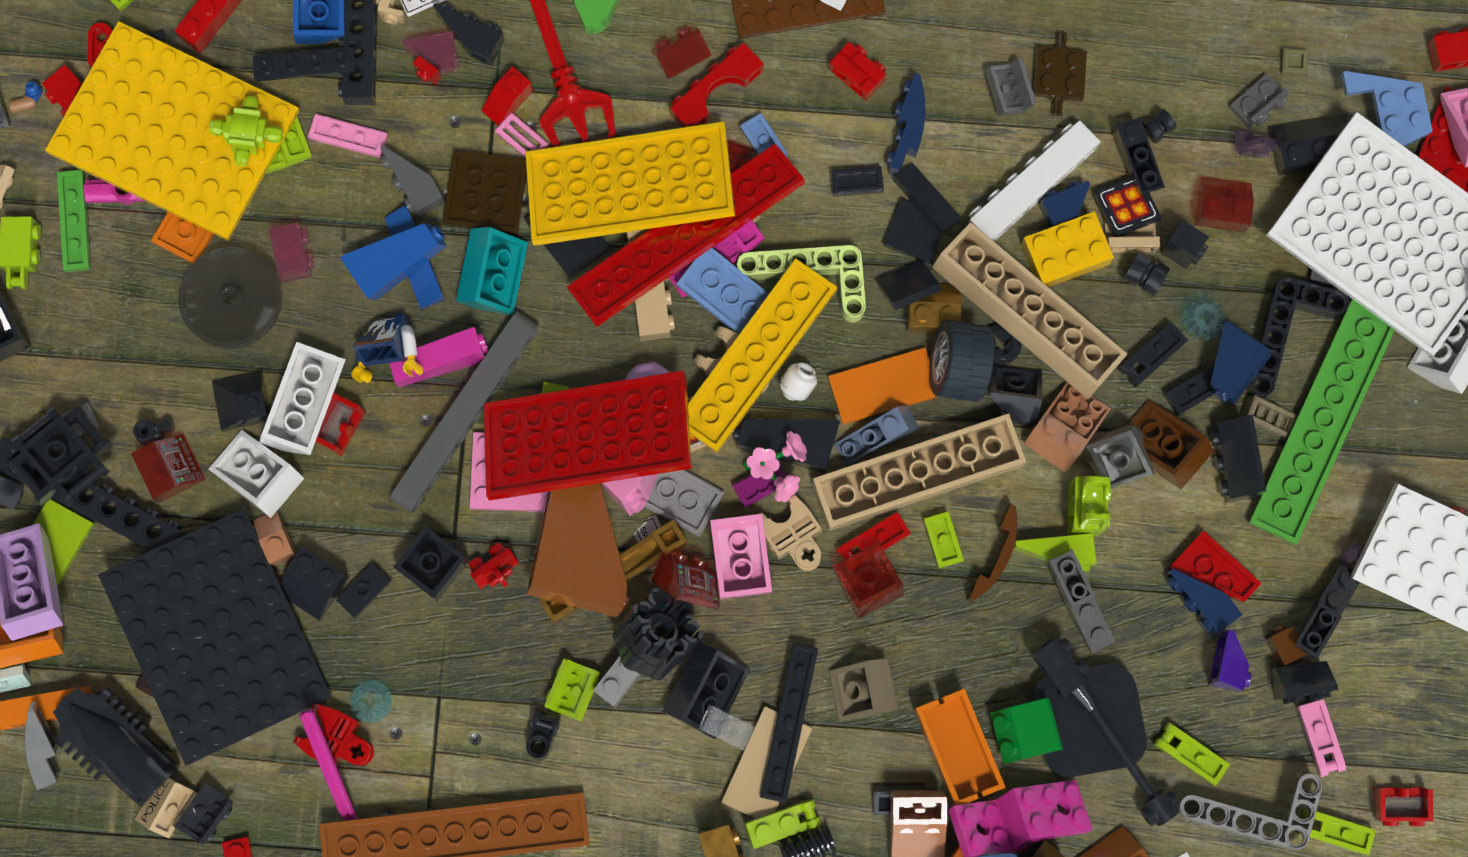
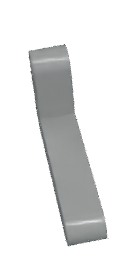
M1314 774L1303 775L1297 780L1286 821L1195 795L1186 796L1181 800L1179 813L1184 819L1296 851L1304 848L1309 841L1322 791V783L1318 776ZM1306 779L1313 781L1315 784V791L1312 794H1308L1302 789V782ZM1185 802H1196L1198 805L1197 814H1187L1184 810ZM1298 805H1303L1308 809L1309 816L1307 819L1303 820L1296 816L1295 809ZM1219 808L1223 811L1224 819L1222 822H1214L1211 819L1210 812L1212 809ZM1238 816H1246L1250 820L1249 829L1241 830L1237 827L1236 819ZM1266 823H1271L1276 828V835L1272 838H1268L1263 834L1262 827ZM1291 831H1298L1302 835L1300 845H1293L1289 841V833Z

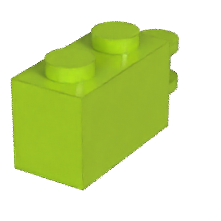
M1 217L0 268L6 272L7 289H13V287L27 289L28 272H36V266L40 264V251L37 249V242L41 239V226L32 217ZM20 272V277H14V273Z

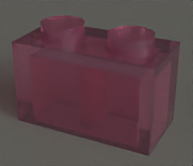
M299 222L269 229L280 280L286 283L312 277L311 268H315L312 253L307 252L306 244H310L307 229H303Z

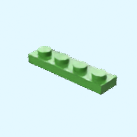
M83 170L57 172L63 270L65 272L91 270L87 203L84 196L85 172Z

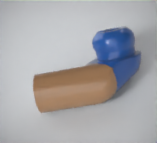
M34 81L28 82L25 85L26 92L23 98L9 101L12 113L35 107L42 95V89L38 83Z

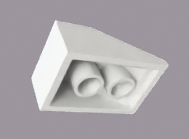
M243 430L239 432L209 468L212 473L270 518L304 479L289 463Z

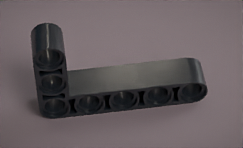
M1290 277L1282 278L1273 287L1258 341L1269 348L1271 353L1269 359L1272 362V368L1262 367L1247 387L1249 396L1256 395L1265 399L1273 392L1294 310L1297 309L1325 318L1335 319L1346 311L1349 306V299L1345 293ZM1280 287H1287L1290 290V296L1283 295ZM1305 293L1312 294L1315 298V303L1308 302L1305 299ZM1330 300L1337 301L1340 310H1334L1330 306ZM1274 310L1282 311L1284 320L1277 319L1274 315ZM1268 334L1276 335L1278 344H1272L1268 340ZM1257 381L1262 382L1266 386V392H1259L1256 389L1255 383Z

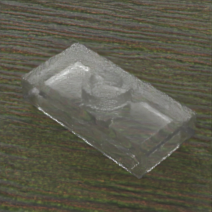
M709 705L699 727V730L745 751L755 729V726Z

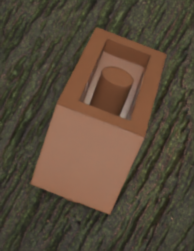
M278 510L271 518L264 515L253 520L258 540L270 565L277 567L294 559L297 553Z

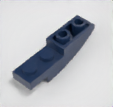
M915 73L913 80H907L903 93L907 94L904 103L899 101L894 116L898 117L896 125L903 128L899 129L895 142L899 143L896 152L891 150L886 163L890 166L888 174L893 176L900 173L906 155L916 158L923 135L926 113L925 94L921 76L918 73Z

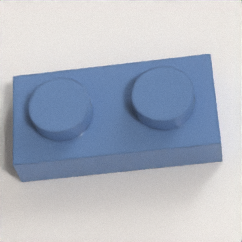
M762 113L740 125L742 133L757 155L773 144H776L784 155L788 157V153Z

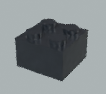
M425 526L393 568L438 602L468 564L469 560Z

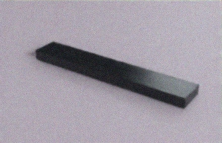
M797 643L792 645L760 798L782 803L787 802L819 648Z

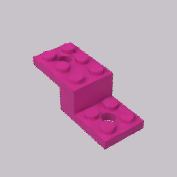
M1076 780L1013 788L997 800L955 805L948 809L963 857L1027 851L1045 839L1085 834L1093 830ZM1057 804L1063 807L1065 814L1058 811ZM977 824L983 827L984 835L978 832Z

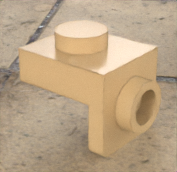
M376 0L378 14L384 22L396 25L397 22L404 23L405 16L403 11L393 9L395 0Z

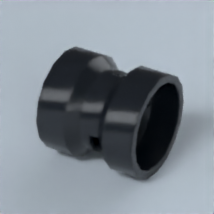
M1165 109L1158 110L1154 114V118L1147 119L1142 123L1148 139L1156 144L1163 139L1164 134L1171 133L1177 128L1175 120Z

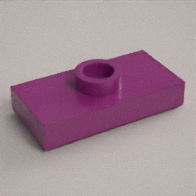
M779 466L778 470L773 471V474L777 477L786 478L781 466ZM752 475L732 485L745 509L775 493L777 488L772 479L754 478Z

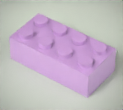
M39 523L0 535V623L12 641L63 625L50 540Z

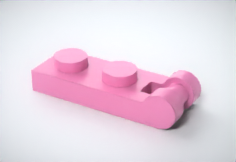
M1324 699L1298 706L1297 709L1315 761L1318 776L1320 778L1328 776L1329 772L1335 770L1337 772L1345 771V761ZM1331 753L1332 760L1325 762L1323 755Z

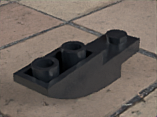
M1342 563L1337 566L1327 585L1321 590L1294 643V646L1314 659H1318L1341 620L1344 609L1360 584L1359 581L1350 577L1353 570Z

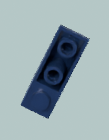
M1174 569L1165 574L1168 577L1166 581L1174 592L1179 591L1184 598L1183 604L1191 613L1195 612L1201 619L1199 624L1206 633L1209 634L1211 632L1214 636L1243 615L1226 593Z

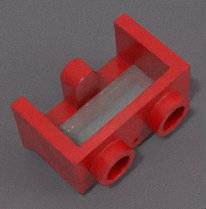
M333 393L315 443L342 457L366 412L359 405Z
M1373 787L1375 819L1382 821L1383 826H1399V821H1409V826H1425V822H1434L1433 789L1427 787Z

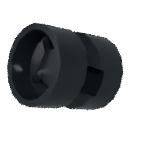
M1139 251L1123 280L1134 286L1139 283L1142 284V290L1154 297L1166 278L1170 267L1161 262L1153 264L1152 257Z

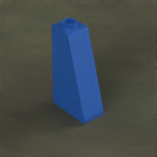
M423 223L344 254L340 259L367 299L378 300L447 245L443 240V232L436 225Z

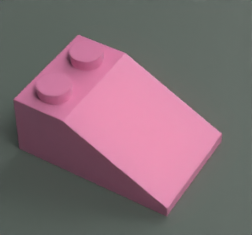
M1468 88L1441 93L1440 98L1455 151L1464 167H1468Z
M658 474L602 484L609 496L631 516L634 512L638 513L645 507Z
M762 514L710 520L720 600L772 593Z

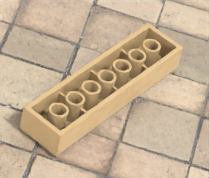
M971 222L939 255L932 267L1087 399L1094 394L1127 355L1124 350Z
M1006 414L813 478L812 484L828 531H832L1021 468L1025 465L1026 459L1010 415Z

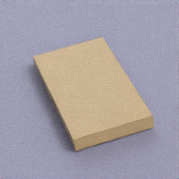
M764 707L721 802L755 819L775 812L779 804L777 801L760 798L778 712ZM804 724L802 725L794 768L812 730L811 727Z

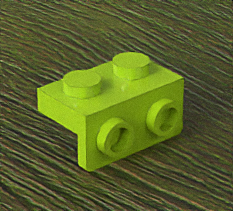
M564 658L556 671L553 686L547 693L545 707L582 722L601 673Z

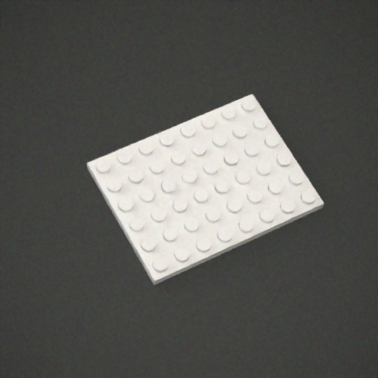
M1356 112L1266 236L1429 356H1434L1468 309V193Z

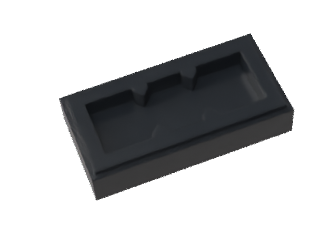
M882 166L831 170L833 197L884 192Z
M372 563L336 601L356 619L392 581Z

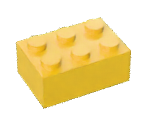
M1095 211L1026 236L1021 243L1032 274L1047 287L1108 266L1114 259Z

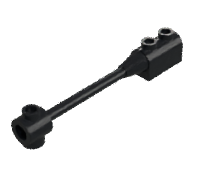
M1057 636L1032 652L1030 655L1059 697L1065 698L1070 694L1090 714L1147 797L1142 803L1144 807L1139 809L1145 821L1153 827L1154 825L1161 826L1174 818L1179 813L1176 807L1180 804L1179 799L1172 791L1166 793L1162 789L1156 792L1098 709V704L1085 676L1089 673V669L1081 659L1076 662L1070 653L1074 651V648L1067 638L1060 640Z

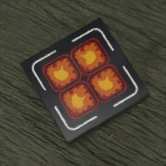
M1132 178L1095 191L1093 194L1114 237H1120L1156 223L1162 218L1150 193L1140 195Z

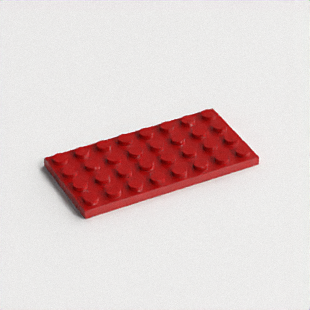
M684 370L484 403L486 497L489 501L692 469L687 384Z

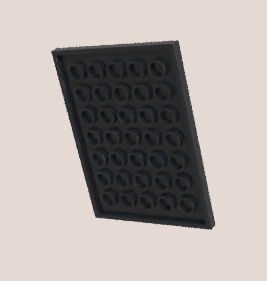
M245 509L98 574L185 766L311 708L313 703L319 704L332 698L275 573L267 561Z

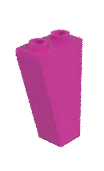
M475 327L418 347L415 361L422 365V375L417 374L414 369L412 371L413 377L403 371V364L407 358L404 361L390 363L396 385L402 387L480 364L485 357L484 354L488 353V347L483 334H478Z

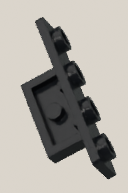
M352 47L313 49L311 51H289L281 54L254 56V79L256 82L352 73L355 72L354 49Z

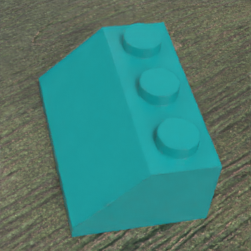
M491 227L471 229L456 302L478 310L514 315L528 242Z

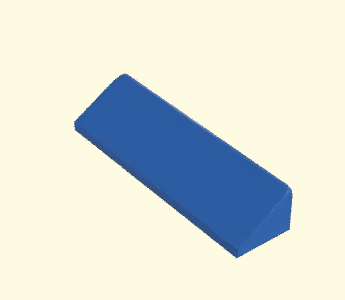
M407 206L399 208L384 218L391 236L415 227ZM429 260L408 276L421 310L445 300Z

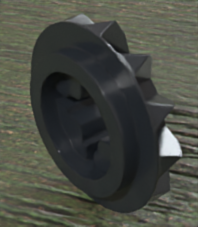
M1001 325L990 327L994 338V347L997 344L996 338L1000 342L1010 340L1005 346V352L1001 349L994 350L993 363L1001 366L1012 363L1020 354L1021 342Z

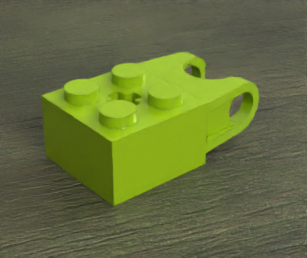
M1076 476L1069 483L1067 535L1093 533V537H1098L1105 531L1106 527H1109L1110 511H1108V501L1111 499L1110 477Z

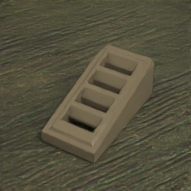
M1256 395L1248 396L1245 399L1239 417L1253 415L1255 427L1285 439L1289 436L1298 416ZM1264 409H1265V410H1267V411H1266V414H1265V416H1264V419L1261 420V416H1262L1263 411H1264ZM1274 413H1275V414H1277V415H1276V418H1275L1274 423H1273V425H1272V424H1270V423H1271V420H1272L1273 415H1274ZM1283 417L1287 418L1283 429H1280Z

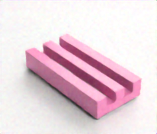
M512 112L495 130L498 136L524 158H526V150L503 131L504 129H507L531 151L549 148V144ZM511 121L514 122L540 144L539 148L534 146L509 123Z

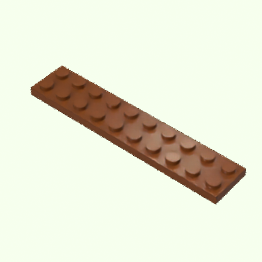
M584 793L319 824L322 857H501L590 846Z

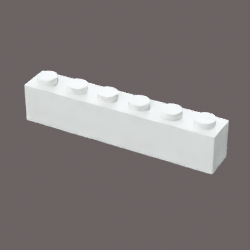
M1078 121L1074 126L1070 123L1061 131L1062 137L1056 142L1051 140L1042 149L1044 153L1040 157L1036 158L1033 156L1024 165L1025 170L1020 175L1017 172L1014 173L1006 181L1007 186L1002 191L999 189L995 190L987 199L989 203L983 208L980 205L975 208L969 215L971 218L969 223L974 224L995 242L1034 207L1045 194L1055 188L1097 150L1100 141L1081 121Z

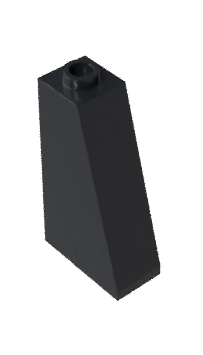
M744 419L742 426L738 425L736 427L733 440L737 441V448L753 453L754 449L760 447L764 450L772 449L776 454L782 451L783 447L787 446V433L792 431L800 436L802 443L807 449L805 454L806 460L801 462L792 455L788 457L783 456L777 460L825 474L840 421L836 419Z

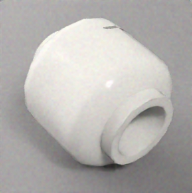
M806 363L791 364L780 379L779 385L783 395L792 401L807 399L817 385L815 370Z

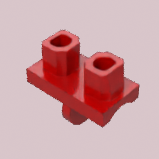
M497 543L490 548L489 552L493 558L487 563H484L481 557H476L469 562L472 572L470 575L480 590L488 584L494 587L499 582H501L504 588L507 587L508 583L505 578L513 574L511 569L519 564L509 548L506 549L501 543Z

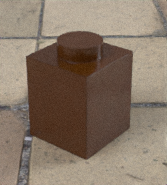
M1285 625L1277 627L1270 631L1272 636L1265 639L1279 667L1308 655L1294 646L1298 635L1294 626L1287 629Z

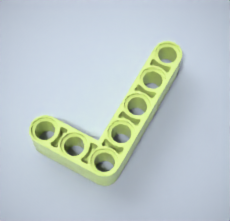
M845 245L747 252L738 258L737 268L751 280L781 278L796 258L803 259L806 262V266L819 275L839 274L841 310L844 319L854 323L860 321L864 316L866 302L862 255L855 246ZM848 254L853 255L856 258V262L854 264H847L843 261V257ZM822 256L828 257L831 263L828 266H822L818 263V258ZM770 260H776L781 266L773 270L767 266V263ZM745 262H752L755 265V269L745 271L741 266ZM854 279L857 281L858 287L849 289L846 287L845 281ZM849 304H856L860 307V312L852 314L847 310V306Z

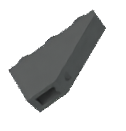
M385 146L380 147L383 152V156L380 159L386 170L392 169L395 177L391 179L399 192L404 190L407 196L404 202L410 213L415 211L420 218L445 204L431 175Z

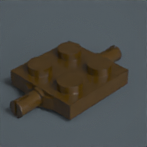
M1066 32L1057 33V46L1038 45L1036 48L1033 92L1036 97H1044L1053 101V116L1056 114L1057 116H1062L1063 102L1069 100L1082 102L1084 99L1087 51L1066 47L1068 35Z

